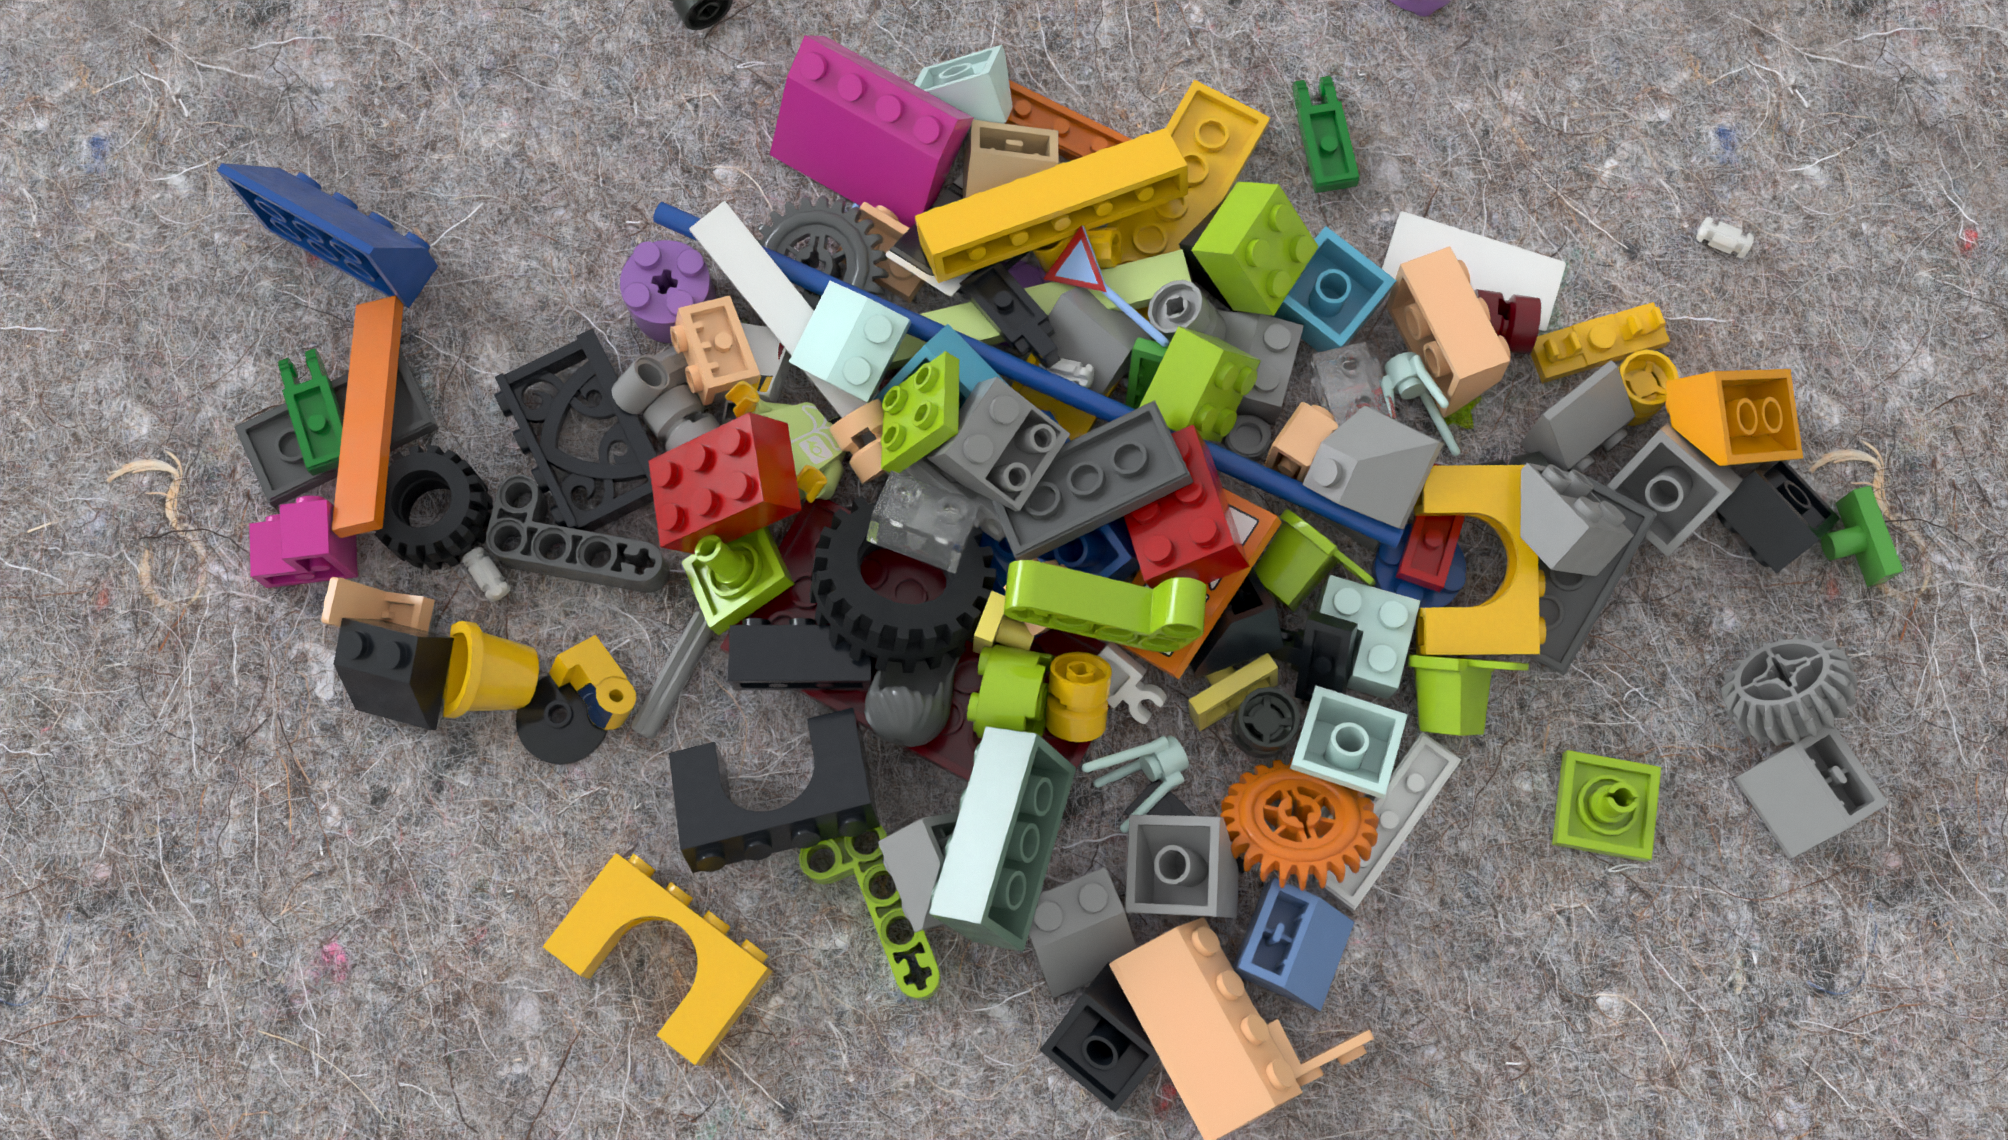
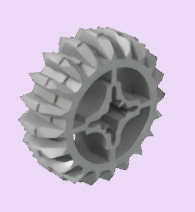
M1800 632L1793 639L1786 640L1781 635L1777 642L1767 644L1762 641V647L1758 650H1746V658L1744 660L1732 662L1733 671L1724 675L1725 685L1721 688L1723 693L1722 699L1726 705L1725 710L1730 720L1734 721L1736 727L1742 731L1744 736H1753L1758 743L1771 739L1778 746L1785 739H1792L1797 744L1801 737L1809 734L1817 738V731L1822 728L1834 729V719L1847 717V707L1856 703L1855 691L1858 690V680L1849 656L1845 655L1843 649L1837 647L1833 640L1823 641L1819 634L1806 639Z

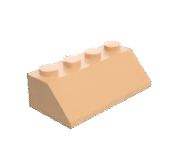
M1204 917L1175 927L1109 964L1204 1140H1218L1263 1117L1303 1093L1295 1080L1292 1068L1284 1060L1272 1039L1266 1022L1259 1016L1246 993L1242 979L1232 968L1220 946L1217 935L1209 927Z

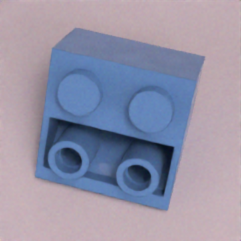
M1274 877L1263 887L1232 968L1242 979L1317 1012H1321L1354 921L1314 894L1301 891L1300 888L1286 883L1284 888H1280L1279 879Z

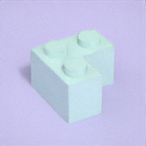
M1329 575L1321 588L1316 611L1358 624L1347 688L1388 700L1399 688L1420 600Z

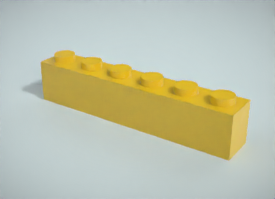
M1163 128L915 216L920 245L937 282L941 283L1073 236L1081 225L1087 231L1188 195V165L1168 129Z

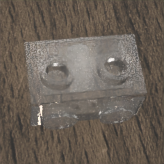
M1366 342L1312 354L1309 376L1318 404L1334 416L1338 428L1363 406L1371 407L1396 420L1392 398L1389 395L1384 396L1380 386L1383 379L1380 362L1376 356L1370 357Z
M891 471L872 512L866 541L956 574L972 535L981 503L967 499L961 494L951 493L929 485L915 477Z

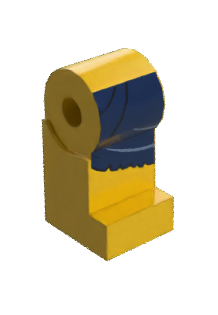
M594 635L556 656L548 674L560 688L569 682L588 706V716L597 727L604 730H613L622 726L635 705L636 692L599 638Z

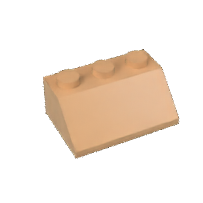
M1449 246L1400 264L1395 279L1397 281L1392 288L1386 306L1409 352L1420 355L1426 370L1448 400L1449 406L1442 408L1434 399L1443 418L1452 415L1500 382L1511 361L1510 349L1506 340L1501 335L1497 336L1490 322V312L1486 302L1481 297L1477 298L1470 285V274L1466 264L1462 260H1457Z

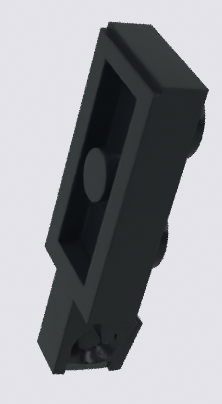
M1000 262L978 269L959 283L962 292L1014 351L1017 350L1022 357L1031 352L1034 358L1046 370L1061 360L1057 354L1058 347L1049 338L1055 332L1050 325L1048 315Z

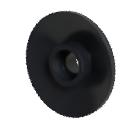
M550 675L537 681L531 701L525 707L517 709L516 728L522 744L536 758L551 764H571L588 757L602 743L607 730L599 728L591 722L588 716V706L570 682L559 688ZM561 707L566 708V718L560 723H554L552 721L553 711Z

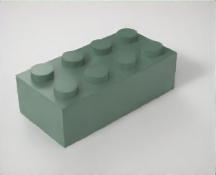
M985 727L981 743L978 744L974 752V767L968 786L960 798V812L956 826L946 844V858L941 875L931 893V907L929 911L931 916L972 942L1024 952L1076 771L1075 766L1038 734Z

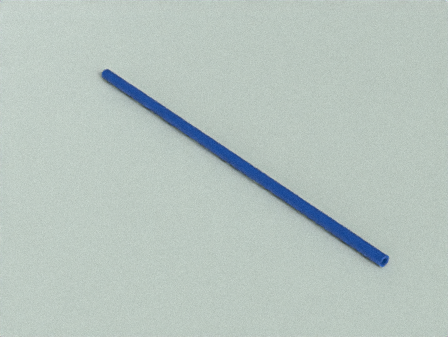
M660 202L654 212L653 222L697 241L689 228L701 218L667 203ZM762 246L791 283L822 296L829 281L837 283L910 319L911 325L907 334L925 342H928L945 327V325ZM956 331L997 374L1106 422H1111L1135 410L1132 407ZM1168 428L1171 434L1175 432L1174 430ZM1204 440L1218 471L1396 549L1404 529L1396 528L1339 505L1303 486V483Z

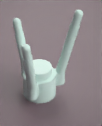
M1405 352L1391 358L1384 366L1386 376L1378 380L1384 395L1385 415L1396 420L1394 392L1400 394L1402 399H1412L1420 396L1451 454L1458 456L1460 449L1431 395L1442 408H1447L1449 402L1426 370L1420 355L1414 352Z
M1163 735L1150 743L1083 764L1082 770L1087 773L1139 757L1138 760L1095 779L1093 785L1096 788H1100L1142 769L1150 781L1154 782L1158 779L1163 781L1131 814L1146 815L1172 788L1185 781L1180 772L1189 767V761L1179 741L1171 735L1167 737ZM1129 818L1120 826V830L1123 833L1129 831Z

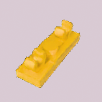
M1654 302L1537 336L1535 346L1530 355L1543 384L1603 366L1610 360L1616 362L1626 359V357L1636 351L1646 349L1657 350L1666 347L1670 339L1664 327L1666 322L1660 308L1656 307Z

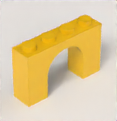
M1441 465L1432 467L1415 503L1414 516L1461 515L1474 517L1485 522L1496 531L1504 544L1507 555V569L1504 580L1496 593L1479 605L1473 607L1419 608L1416 617V655L1540 654V645H1543L1546 640L1545 619L1543 616H1539V598H1542L1545 593V575L1543 570H1538V555L1520 537L1521 469L1525 465Z
M615 853L546 941L543 948L579 976L590 979L619 940L632 928L650 921H668L678 924L689 935L695 946L698 962L697 973L690 991L658 1032L657 1036L694 1065L703 1066L773 972L763 964L769 956L747 939L744 940L741 946L726 936L731 927L708 910L701 917L689 908L688 905L693 898L674 883L670 882L666 888H663L651 879L656 870L633 853L626 860L618 853Z

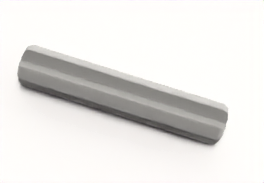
M696 611L693 614L633 720L631 728L636 733L649 739L656 737L714 634V631L709 628L703 612Z

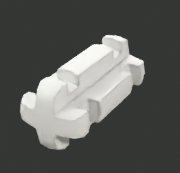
M1706 217L1697 231L1696 239L1701 243L1703 239L1708 240L1707 245L1731 254L1733 250L1737 252L1736 257L1744 258L1753 244L1754 236L1751 233L1744 236L1741 229L1721 221L1718 224L1712 223L1713 218Z
M1061 358L1060 361L1047 369L1049 372L1086 388L1091 387L1094 381L1095 370L1090 364L1083 367L1081 362Z
M476 547L463 556L462 562L469 567L468 571L479 588L485 593V597L491 602H496L510 592V586L507 585L506 581L503 582L504 577L492 559L487 556L488 553L484 548Z

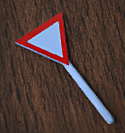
M1081 225L1043 280L1101 291L1161 346H1168L1169 340L1106 285L1086 230Z

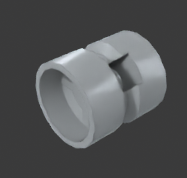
M1186 280L1172 281L1163 285L1152 297L1148 308L1150 323L1169 340V344L1178 326L1215 336L1224 341L1226 325L1223 317L1194 283Z
M684 384L676 386L659 396L647 408L643 416L644 423L658 441L667 442L666 451L672 450L721 426L712 414L704 413L705 406H703L699 397L691 392L688 385Z

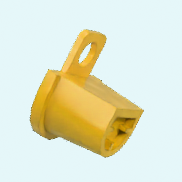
M458 621L451 625L450 637L454 638L443 692V698H445L443 717L457 718L467 711L517 710L525 707L531 701L538 681L539 659L534 647L484 633L478 624L474 622Z

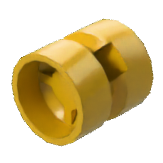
M1648 349L1636 351L1626 357L1618 367L1635 417L1628 425H1641L1652 419L1661 407L1665 405L1667 396L1665 381L1679 379L1676 366L1667 356L1658 351Z
M1071 652L1057 656L1051 662L1048 687L1050 695L1047 698L1045 726L1050 733L1066 741L1085 742L1092 741L1105 732L1108 712L1107 699L1110 694L1112 668L1107 661L1090 653Z

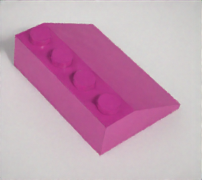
M805 35L787 75L770 155L860 206L863 202H866L875 208L880 205L889 209L897 216L900 223L911 228L916 222L915 216L926 212L935 202L974 117L826 36Z

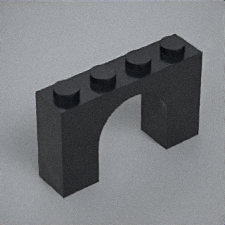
M853 707L807 719L814 757L812 778L801 795L791 803L775 810L750 811L731 802L727 766L715 742L669 753L680 851L692 873L700 871L714 872L728 864L744 860H762L768 858L773 853L793 848L806 849L817 845L821 841L841 836L855 837L869 829L880 827L863 734Z

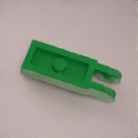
M1324 76L1319 79L1318 91L1322 102L1319 105H1311L1309 90L1305 80L1294 81L1293 83L1297 120L1315 193L1357 187L1360 180L1342 102L1337 99L1331 76Z
M315 348L305 351L306 363L312 379L300 383L298 371L290 358L278 361L285 387L282 390L306 469L312 476L338 467L343 428V416L332 382L328 378L323 360Z

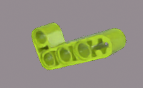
M1019 560L1010 563L1008 566L1004 614L1014 620L1148 651L1175 652L1204 634L1207 587L1202 581L1177 577L1165 580L1152 589L1039 561Z
M881 824L878 828L867 830L876 833L880 840L887 837ZM841 836L821 841L810 848L801 849L799 854L800 867L807 877L815 883L825 885L854 874L856 875L897 985L906 996L913 1000H926L935 995L940 987L941 975L925 931L914 932L913 938L906 944L897 945L892 943L888 937L889 927L897 920H908L902 910L900 895L896 889L893 896L882 900L875 898L871 893V886L876 878L882 875L891 876L884 866V856L880 846L871 854H859L854 848L857 836ZM820 849H828L834 852V865L826 872H814L810 866L811 857ZM920 946H923L925 952L915 954L917 962L923 971L930 969L932 971V975L926 978L927 987L923 990H919L915 984H906V979L912 976L907 959L904 958L898 964L896 961V956L911 954Z

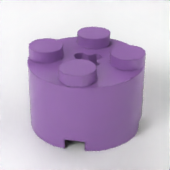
M662 240L640 243L635 247L633 254L627 260L621 272L620 291L633 321L647 337L659 342L672 343L670 328L675 326L678 308L717 299L709 270L702 255L697 250L681 242Z

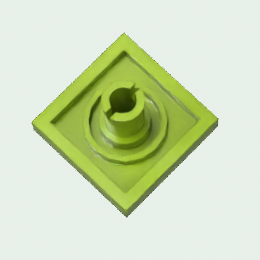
M945 351L931 362L922 365L916 373L898 386H893L884 395L882 403L881 469L896 476L958 434L960 359Z
M768 526L727 544H724L716 535H707L696 545L695 554L681 561L709 628L718 635L728 630L730 625L737 624L794 585Z
M1571 750L1563 752L1552 845L1643 862L1652 860L1661 767Z

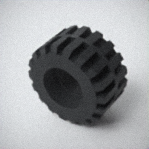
M418 445L409 447L410 454L407 456H403L400 451L391 456L394 463L388 467L383 529L374 530V535L402 561L406 560L414 567L422 569L423 565L426 564L431 570H441L442 562L444 561L450 567L460 564L459 556L470 552L473 549L472 546L477 541L482 544L486 541V533L483 531L484 526L488 527L491 518L488 510L493 509V500L487 493L489 489L465 459L462 460L457 453L449 449L444 453L439 446L429 445L427 452H424ZM435 489L451 491V504L443 518L427 527L410 526V511L420 496Z

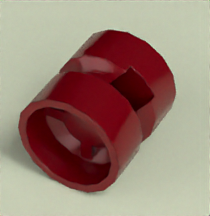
M1475 289L1474 292L1477 298H1483L1489 308L1490 322L1497 336L1501 335L1504 337L1510 352L1530 355L1535 346L1540 326V298L1513 294L1509 300H1505L1501 292Z

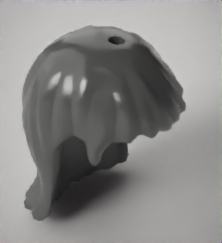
M964 646L963 653L967 651L966 646ZM946 652L944 653L941 666L930 670L926 661H919L916 663L914 673H903L902 663L888 661L886 671L877 669L866 695L864 710L866 720L874 732L881 739L889 743L908 747L920 746L936 738L946 726L950 715L954 691V674L962 655L954 660Z

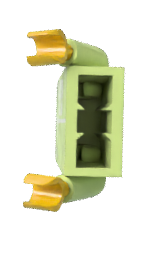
M739 381L725 395L727 400L736 404L733 412L737 418L751 412L788 423L800 501L805 497L809 503H812L815 499H830L834 495L844 473L842 461L846 452H842L829 428L842 418L838 415L827 421L817 407L809 402L797 405L765 402L760 399L754 387L745 381Z

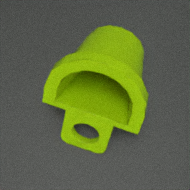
M1285 509L1279 516L1283 524L1254 569L1265 589L1293 612L1338 563L1365 585L1373 587L1376 584L1375 580L1339 551L1336 545L1288 509Z
M1407 654V666L1414 667L1419 731L1459 736L1484 735L1491 673L1494 672V669L1528 671L1529 663Z

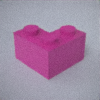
M321 496L299 497L296 499V503L279 505L280 514L267 516L265 522L249 523L250 574L253 579L266 588L330 581L332 577L344 579L358 577L356 535L340 538L331 530L334 505Z

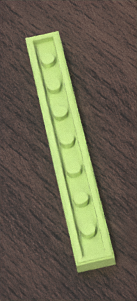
M1183 249L1117 265L1115 268L1101 269L1106 285L1135 310L1148 307L1154 294L1163 285L1176 280L1191 282ZM1048 282L1024 288V290L1049 315L1061 294L1077 286ZM1088 289L1107 309L1122 311L1101 291ZM972 302L920 314L946 326L949 324L954 330L988 345L1005 342L1002 336ZM906 333L888 370L904 367L927 342Z

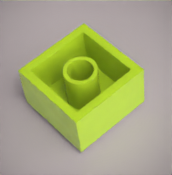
M1238 181L1191 251L1233 310L1274 316L1319 246L1279 184Z
M1178 326L1140 407L1155 400L1168 428L1176 432L1194 425L1203 439L1221 442L1222 438L1229 434L1236 423V410L1243 396L1248 394L1255 385L1258 375L1256 370L1261 360L1215 336Z

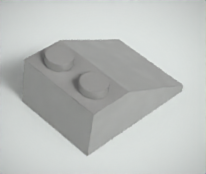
M1218 311L1226 325L1224 341L1261 360L1256 370L1258 375L1255 385L1248 394L1243 396L1236 413L1239 416L1254 415L1266 423L1275 425L1282 408L1304 325L1264 314Z

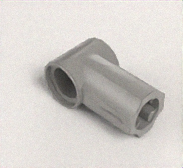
M673 346L654 356H639L612 387V396L616 404L628 413L641 414L666 391L683 384L688 385L685 375V367L688 364L683 352L677 353Z

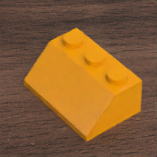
M1791 369L1713 371L1665 381L1667 391L1665 404L1670 415L1672 428L1719 466L1803 459Z

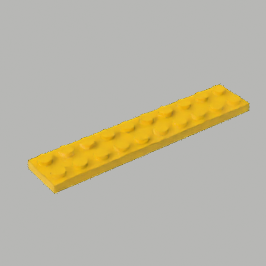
M1194 79L1165 127L1168 129L1188 165V195L1108 223L1106 227H1118L1122 235L1123 255L1121 264L1181 250L1179 243L1230 193L1266 131L1271 117ZM1149 306L1136 309L1150 323L1148 317ZM1031 353L1027 362L1039 367L1040 363ZM1120 380L1105 395L1106 397H1111ZM1014 381L1011 388L1039 410L1050 411L1060 426L1070 433V440L1090 432L1098 420L1093 415Z

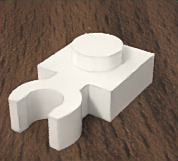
M1108 642L1097 655L1107 661L1112 668L1110 694L1107 699L1108 704L1115 709L1124 700L1129 704V711L1136 721L1146 724L1152 713L1143 707L1141 700L1149 699L1155 705L1161 707L1167 696L1158 686L1143 684L1140 680L1147 670L1117 644Z

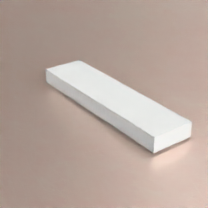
M1422 732L1392 772L1384 799L1375 797L1372 800L1374 802L1373 813L1377 815L1379 822L1376 829L1378 833L1377 843L1374 847H1371L1370 859L1363 861L1360 857V869L1356 874L1345 864V877L1342 883H1338L1335 874L1327 871L1326 886L1322 890L1353 912L1458 766L1461 759ZM1316 879L1314 884L1319 887L1318 880Z

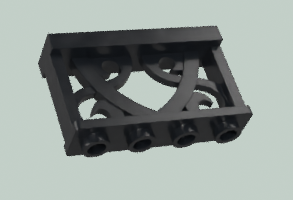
M593 328L577 335L578 340L507 374L501 373L495 376L501 391L494 393L505 417L508 418L513 415L519 426L512 433L524 455L532 453L538 465L531 469V472L543 494L551 491L557 505L551 507L550 511L557 525L590 532L654 501L648 461L657 457L637 415L624 411L613 399L611 390L618 377ZM588 359V362L571 375L565 384L554 375ZM537 382L548 383L559 391L554 399L546 392H535L536 396L542 398V404L537 409L528 408L523 401L526 389ZM594 392L600 393L602 396L600 404L593 408L584 405L577 399L582 394L585 400L588 401L589 395ZM571 407L582 416L594 420H604L617 416L619 423L612 426L600 442L598 452L599 463L575 458L558 449L561 429ZM530 422L544 423L540 442ZM615 443L627 445V452L624 455L617 456L613 453L617 464H610L609 451L611 446ZM552 466L570 474L564 480L562 486ZM648 478L649 482L615 498L614 482H628ZM595 481L604 482L605 494L598 507L592 510H581L575 507L572 495L576 489L585 488L588 492L586 499L589 501L596 492Z

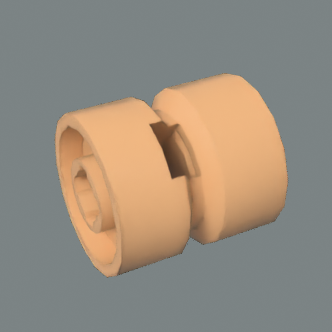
M878 398L849 413L829 428L842 452H851L852 457L849 463L862 485L887 472L881 469L883 408ZM871 431L876 439L865 445L862 436Z

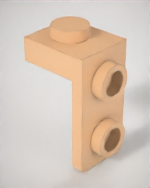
M332 577L324 599L321 621L324 624L340 628L342 617L380 619L428 631L435 600L424 596L386 592L344 578Z
M1276 1019L1267 1023L1269 1033L1284 1060L1292 1068L1299 1087L1323 1076L1324 1073L1320 1066L1335 1058L1338 1059L1340 1065H1344L1366 1054L1367 1051L1363 1044L1374 1039L1370 1029L1361 1031L1300 1062L1279 1020Z

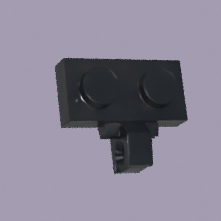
M1313 610L1306 620L1305 630L1298 629V632L1280 628L1284 647L1268 654L1271 658L1290 663V668L1298 672L1295 698L1310 702L1315 686L1346 695L1357 623Z

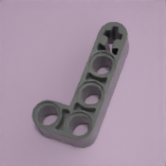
M515 474L507 477L500 484L486 533V543L489 550L506 567L644 593H653L666 585L670 569L662 553L654 544L646 541L545 524L548 501L538 485L530 477L523 474ZM524 493H532L530 503L522 508H514V502L518 496ZM521 536V542L515 550L510 552L503 551V545L509 537ZM558 543L566 544V550L560 558L555 560L547 559V553L553 545ZM602 551L611 552V558L605 566L600 568L591 567V561L597 553ZM625 557L630 562V564L625 563ZM648 560H651L654 568L648 567L644 570V574H640L635 566L645 567Z

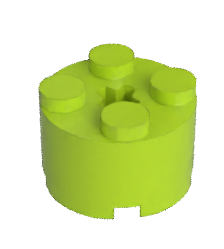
M998 644L993 648H982L978 663V675H983L980 693L973 692L971 694L967 710V720L974 722L973 731L977 733L978 738L983 737L986 726L1036 733L1042 737L1045 729L1047 698L1050 695L1048 692L1049 685L1045 683L1046 671L1050 672L1051 662L1055 659L1054 655Z

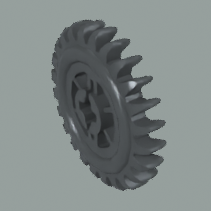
M825 195L819 197L816 206L812 205L808 196H804L801 199L800 209H796L790 201H787L785 203L786 215L782 217L777 212L772 211L770 217L773 225L771 227L764 224L758 225V230L764 236L762 240L756 239L760 245L785 256H788V253L791 252L796 256L795 260L812 268H818L819 261H821L826 268L819 271L838 279L841 275L839 263L846 258L847 269L843 279L844 282L874 295H884V291L874 283V279L888 278L889 274L887 271L876 266L877 263L886 261L888 258L885 255L886 252L873 250L884 240L880 234L867 235L874 227V222L871 219H865L857 223L861 216V210L858 207H854L844 214L846 203L843 199H838L829 208V200ZM810 237L809 246L800 251L793 248L798 242ZM828 238L836 241L843 250L831 255L827 251ZM804 289L802 297L815 311L821 296L816 293L812 295L811 291Z

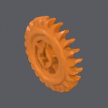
M1291 758L1289 765H1285L1280 759L1272 760V768L1260 764L1255 766L1254 774L1250 772L1241 774L1239 783H1233L1228 787V796L1221 801L1222 813L1219 817H1224L1232 843L1231 851L1233 857L1237 859L1242 853L1246 852L1243 863L1245 872H1249L1254 864L1260 862V879L1262 882L1266 881L1268 875L1273 870L1279 871L1280 888H1284L1290 875L1296 874L1300 890L1304 891L1308 876L1313 874L1318 880L1319 887L1324 889L1327 881V871L1335 874L1338 883H1342L1345 877V864L1356 874L1360 869V857L1363 861L1370 859L1371 847H1374L1377 843L1378 833L1376 829L1379 819L1373 813L1374 802L1370 798L1364 797L1365 793L1292 770L1290 767L1293 758ZM1280 799L1281 802L1278 807L1270 806L1274 801ZM1323 806H1326L1333 819L1321 817ZM1264 819L1276 827L1274 832L1271 831Z

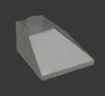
M1363 406L1321 442L1302 485L1339 505L1396 528L1404 529L1444 443L1371 407Z

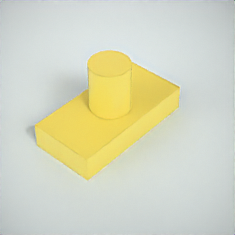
M991 591L974 634L973 652L981 654L983 647L993 648L996 642L1008 647L1030 650L1035 636L1031 635L1024 622L1011 619L1004 614V595Z
M1268 653L1238 671H1235L1231 666L1205 676L1212 686L1188 700L1190 718L1198 730L1202 731L1237 710L1246 696L1254 690L1278 685V666Z

